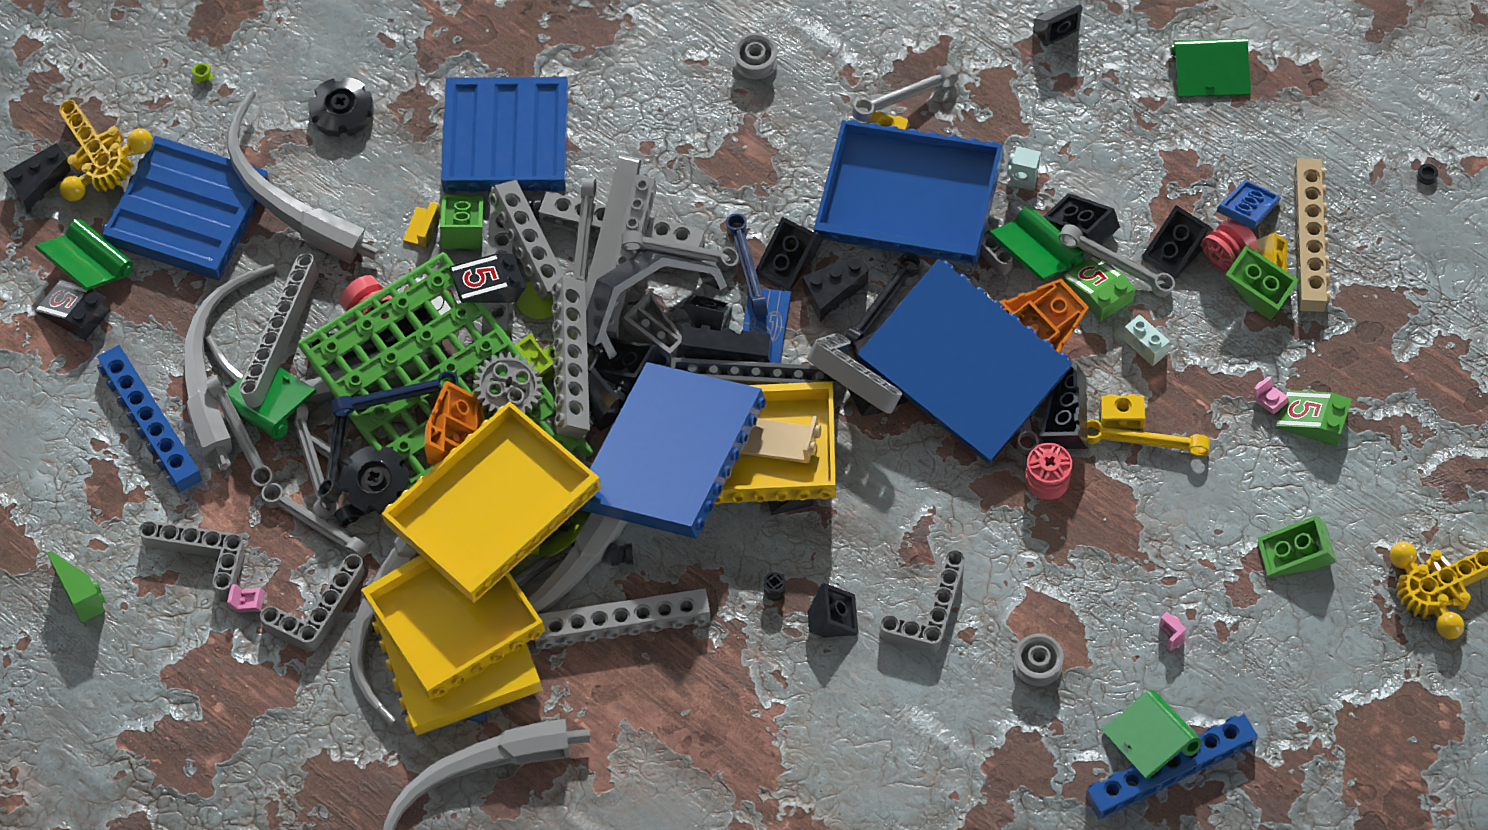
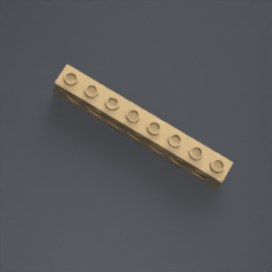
M1297 158L1294 168L1299 311L1324 312L1326 304H1330L1331 294L1330 291H1327V286L1330 283V274L1326 273V268L1329 266V255H1325V250H1328V237H1325L1324 232H1327L1328 221L1324 220V215L1327 212V202H1323V197L1326 196V185L1322 184V180H1325V167H1322V159Z

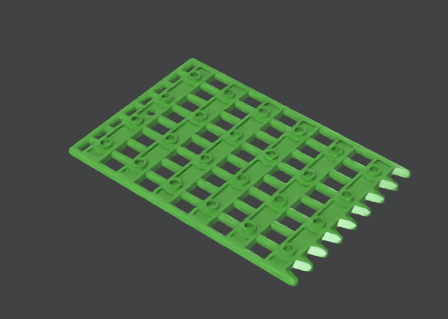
M444 252L298 342V347L335 398L341 396L353 398L358 394L360 396L369 394L366 389L375 383L379 385L382 391L389 390L391 387L384 378L393 372L397 374L405 386L435 380L440 373L451 371L458 377V387L474 395V391L471 392L461 377L471 371L474 375L479 373L478 367L484 363L485 359L491 362L492 355L499 359L496 355L505 349L511 352L513 358L519 354V360L522 361L524 357L483 303L458 304L448 291L455 286L448 269L454 263ZM441 262L445 265L435 272L432 269ZM425 273L427 275L426 278L418 283L414 280ZM408 284L409 288L399 294L397 290ZM388 295L392 297V299L382 305L379 302ZM440 295L451 308L442 315L431 303L433 299ZM373 306L374 310L366 315L362 314V311ZM422 306L425 307L434 319L425 326L420 323L413 313ZM383 313H387L389 317L387 319H382L381 315ZM482 316L493 330L483 337L472 323ZM355 317L356 321L346 327L344 323ZM405 317L416 330L407 337L404 336L395 324ZM464 327L475 340L474 343L466 348L455 335ZM335 328L339 330V332L329 338L326 335ZM387 328L398 340L396 344L389 348L378 336L380 332ZM447 338L458 352L448 359L437 346V344ZM317 339L321 341V343L311 349L308 346ZM369 339L372 340L380 351V354L372 359H369L360 346ZM429 349L440 362L439 365L431 370L420 358V355ZM352 350L363 363L353 371L342 357ZM334 361L345 374V376L335 382L324 368ZM410 361H413L422 373L420 377L411 381L402 366ZM498 371L499 376L506 375L503 371ZM444 378L441 380L440 385L443 387L446 381L450 383H455V381L451 378ZM517 378V381L521 383L526 382L524 378ZM541 382L540 385H543V389L540 392L542 394L541 399H537L538 405L537 407L532 406L531 413L525 410V415L573 456H575V450L586 457L592 456L593 450L583 437L576 439L559 434L555 435L545 422L550 417L556 415V406L554 405L555 399ZM490 390V393L493 395L499 394L497 390ZM440 392L371 406L359 415L354 410L353 413L348 415L369 445L374 447L375 451L381 450L382 447L373 436V433L382 427L393 440L386 447L399 453L404 461H408L417 473V476L411 479L410 488L416 484L421 476H425L431 471L433 466L424 470L415 457L416 454L425 449V427L428 420L418 426L408 411L419 404L429 418L433 409L426 399L434 394L439 396ZM488 407L486 409H483L485 420H489L491 418L485 411L488 409ZM399 416L404 419L411 431L401 437L390 423Z

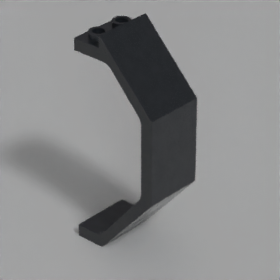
M650 250L640 252L596 280L586 310L588 348L592 352L595 351L600 356L612 359L617 355L607 336V326L617 298L621 292L661 267L668 266L698 271L703 283L722 290L727 287V284L720 269L701 260Z

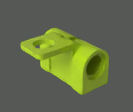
M529 334L515 344L521 355L527 358V363H534L532 370H539L538 377H542V383L554 378L555 369L553 363L555 358L551 356L553 344L542 350L532 334Z

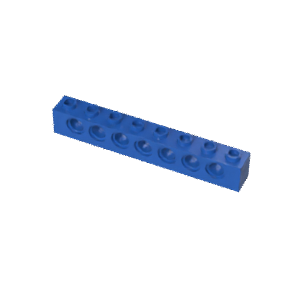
M117 345L97 356L99 361L97 368L101 376L108 378L106 382L112 393L114 391L117 392L118 396L116 398L122 408H127V417L132 424H137L136 430L140 438L147 440L146 446L150 454L157 456L156 462L160 470H166L168 474L166 478L170 486H176L180 493L202 481L199 469L121 346ZM176 465H181L179 468H173Z
M1245 714L1238 717L1234 715L1228 718L1224 724L1220 726L1213 725L1205 733L1198 735L1202 739V746L1194 754L1195 758H1189L1181 751L1169 761L1174 763L1176 767L1171 768L1165 764L1155 773L1157 776L1148 779L1132 764L1128 767V770L1122 773L1115 772L1103 782L1097 781L1092 783L1087 789L1086 799L1097 818L1101 820L1256 745L1257 733ZM1230 734L1234 739H1227L1224 735ZM1210 743L1214 745L1215 748H1207L1205 744ZM1133 781L1137 785L1132 787L1129 786L1126 782ZM1107 791H1115L1117 795L1110 796L1107 794Z

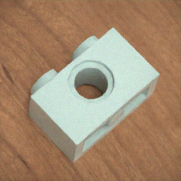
M1016 147L1015 154H1010L1007 177H1010V186L1034 190L1039 173L1041 152Z
M1138 315L1124 328L1123 340L1152 366L1168 354L1170 341L1141 315Z

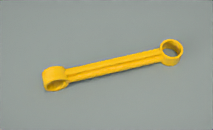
M1087 420V428L1093 427L1100 432L1096 436L1088 435V444H1096L1103 439L1188 450L1190 454L1195 456L1209 454L1211 440L1205 435L1195 434L1188 438L1103 427L1097 420Z

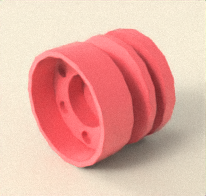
M1231 218L1223 221L1217 227V230H1213L1201 243L1203 252L1216 268L1226 273L1246 245L1255 251L1258 248L1257 239L1251 229Z
M362 276L345 288L340 296V306L345 311H348L382 290L383 287L373 276ZM388 295L379 302L382 305L392 298ZM373 306L362 311V314L366 315L374 310ZM383 313L381 315L382 319H387L389 317L387 313Z
M1044 443L1031 450L1027 457L1025 484L1034 496L1040 499L1052 500L1059 498L1067 491L1072 471V459L1069 452L1064 447L1055 443Z

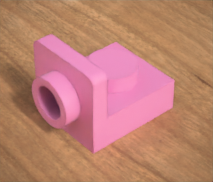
M1270 377L1265 378L1254 387L1255 402L1272 414H1275L1289 403L1288 396L1273 387Z

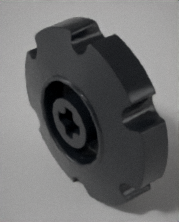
M343 77L341 81H335L333 78L321 83L314 90L316 96L310 97L308 102L312 123L317 122L319 131L334 137H339L341 133H347L350 136L360 132L368 125L367 117H372L374 114L371 92H365V86L362 82L348 77Z
M373 446L364 447L350 456L352 464L349 466L344 465L341 472V488L344 493L349 492V495L346 497L347 501L356 510L365 514H369L372 509H376L378 514H382L389 504H393L405 490L410 489V471L407 467L402 468V465L405 463L404 459L395 450L382 446L379 451H375ZM377 477L378 482L374 483L373 479Z

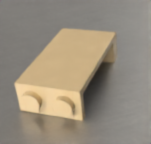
M817 416L812 417L810 425L757 419V424L752 428L748 442L743 445L740 454L809 463L811 455L816 453V439L821 436V425H818Z

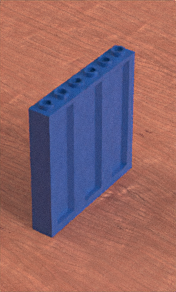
M446 78L441 171L443 191L451 193L457 191L491 192L492 187L513 180H517L522 191H565L568 78Z
M155 136L152 148L139 160L137 170L134 175H131L126 191L122 192L118 206L112 210L110 221L103 227L102 235L115 248L219 281L259 201L245 188L233 169L231 159ZM252 166L263 178L270 182L267 170Z

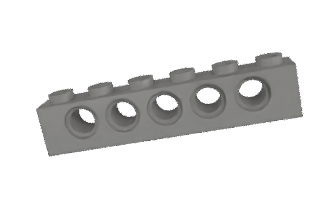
M517 180L495 185L488 195L490 203L494 206L498 219L503 224L507 237L512 242L516 255L524 266L525 274L530 278L534 292L539 296L540 301L552 299V286L564 274Z

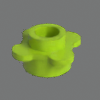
M199 63L191 69V72L194 74L193 80L195 83L199 84L213 79L209 64Z

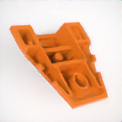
M1062 279L1037 287V290L1026 294L1024 292L1020 293L1017 297L1007 301L1006 299L999 301L1007 313L1015 314L1021 320L1020 323L1025 327L1030 326L1033 328L1040 339H1046L1054 346L1053 349L1060 353L1089 310L1084 301Z
M449 381L444 383L425 427L424 445L427 463L433 466L447 457L453 448H457L469 434H473L485 421L481 402L477 403V396Z

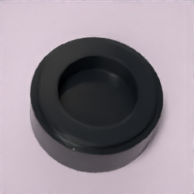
M1423 164L1418 168L1417 179L1419 182L1425 185L1436 182L1438 169L1434 165Z

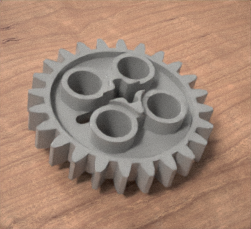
M511 352L505 358L500 353L499 359L492 355L491 362L485 359L484 367L479 365V373H475L474 379L476 380L473 382V387L476 388L474 389V395H479L477 403L483 402L482 410L487 407L490 408L488 414L491 415L510 401L524 414L525 410L531 413L532 406L537 407V399H541L542 394L540 392L543 389V385H540L542 377H537L539 370H532L534 363L527 365V358L521 361L519 360V354L512 358ZM503 371L506 375L499 376L496 372ZM517 378H524L526 382L521 383L517 381ZM490 390H497L499 394L493 395L490 393ZM517 396L520 400L513 401L510 397Z

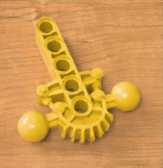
M73 100L64 101L59 107V112L82 146L74 155L69 156L67 161L76 172L83 171L84 174L80 177L69 176L65 178L59 188L61 196L69 202H76L85 195L86 186L90 183L98 192L101 190L107 192L109 188L114 190L116 185L121 186L123 180L127 181L126 176L132 174L130 169L134 167L133 162L127 157L133 153L144 154L148 152L153 145L151 133L142 128L132 130L128 135L127 144L121 147L120 144L124 141V136L117 127L112 126L108 131L98 135L78 105Z
M1405 541L1397 542L1390 549L1389 557L1391 563L1397 568L1405 569L1408 575H1400L1399 583L1396 586L1398 590L1397 598L1401 599V605H1407V612L1413 610L1414 617L1418 613L1422 614L1423 619L1427 615L1435 614L1438 618L1436 621L1438 634L1448 640L1457 639L1464 631V621L1459 614L1449 612L1446 605L1456 606L1459 610L1466 609L1470 601V594L1467 593L1465 587L1488 576V548L1451 565L1445 560L1439 550H1433L1425 564L1418 566L1416 563V548L1411 543ZM1460 571H1464V572H1466L1468 575H1464V574H1462Z

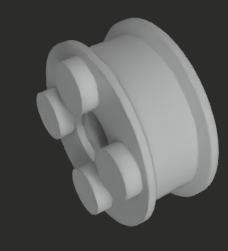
M749 33L739 38L734 45L733 64L735 70L741 76L755 81L764 79L775 71L778 62L777 46L769 36L761 33Z
M1032 634L1025 637L1019 642L1015 650L1014 670L1017 676L1024 683L1036 687L1047 686L1053 683L1062 671L1064 660L1062 647L1054 638L1048 635ZM1039 657L1040 659H1043L1044 661L1038 663V662L1034 661L1033 659Z

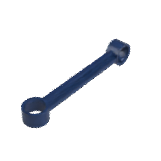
M731 214L726 219V230L730 236L734 237L750 294L755 318L768 315L765 296L761 291L745 234L747 232V220L742 214ZM733 223L743 224L740 228H733L730 225Z
M444 371L435 380L353 398L350 396L337 397L330 402L333 415L336 417L346 416L353 413L354 410L441 392L442 386L440 382L442 379L451 378L455 381V385L458 386V377L451 371Z

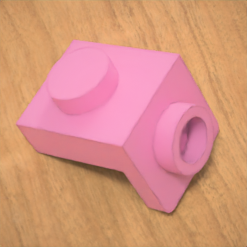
M233 584L230 588L227 604L238 613L261 611L265 591L261 588L241 589L238 585Z
M1166 612L1160 619L1159 627L1171 637L1167 644V649L1171 651L1174 647L1179 648L1185 642L1187 628L1182 625L1178 617Z

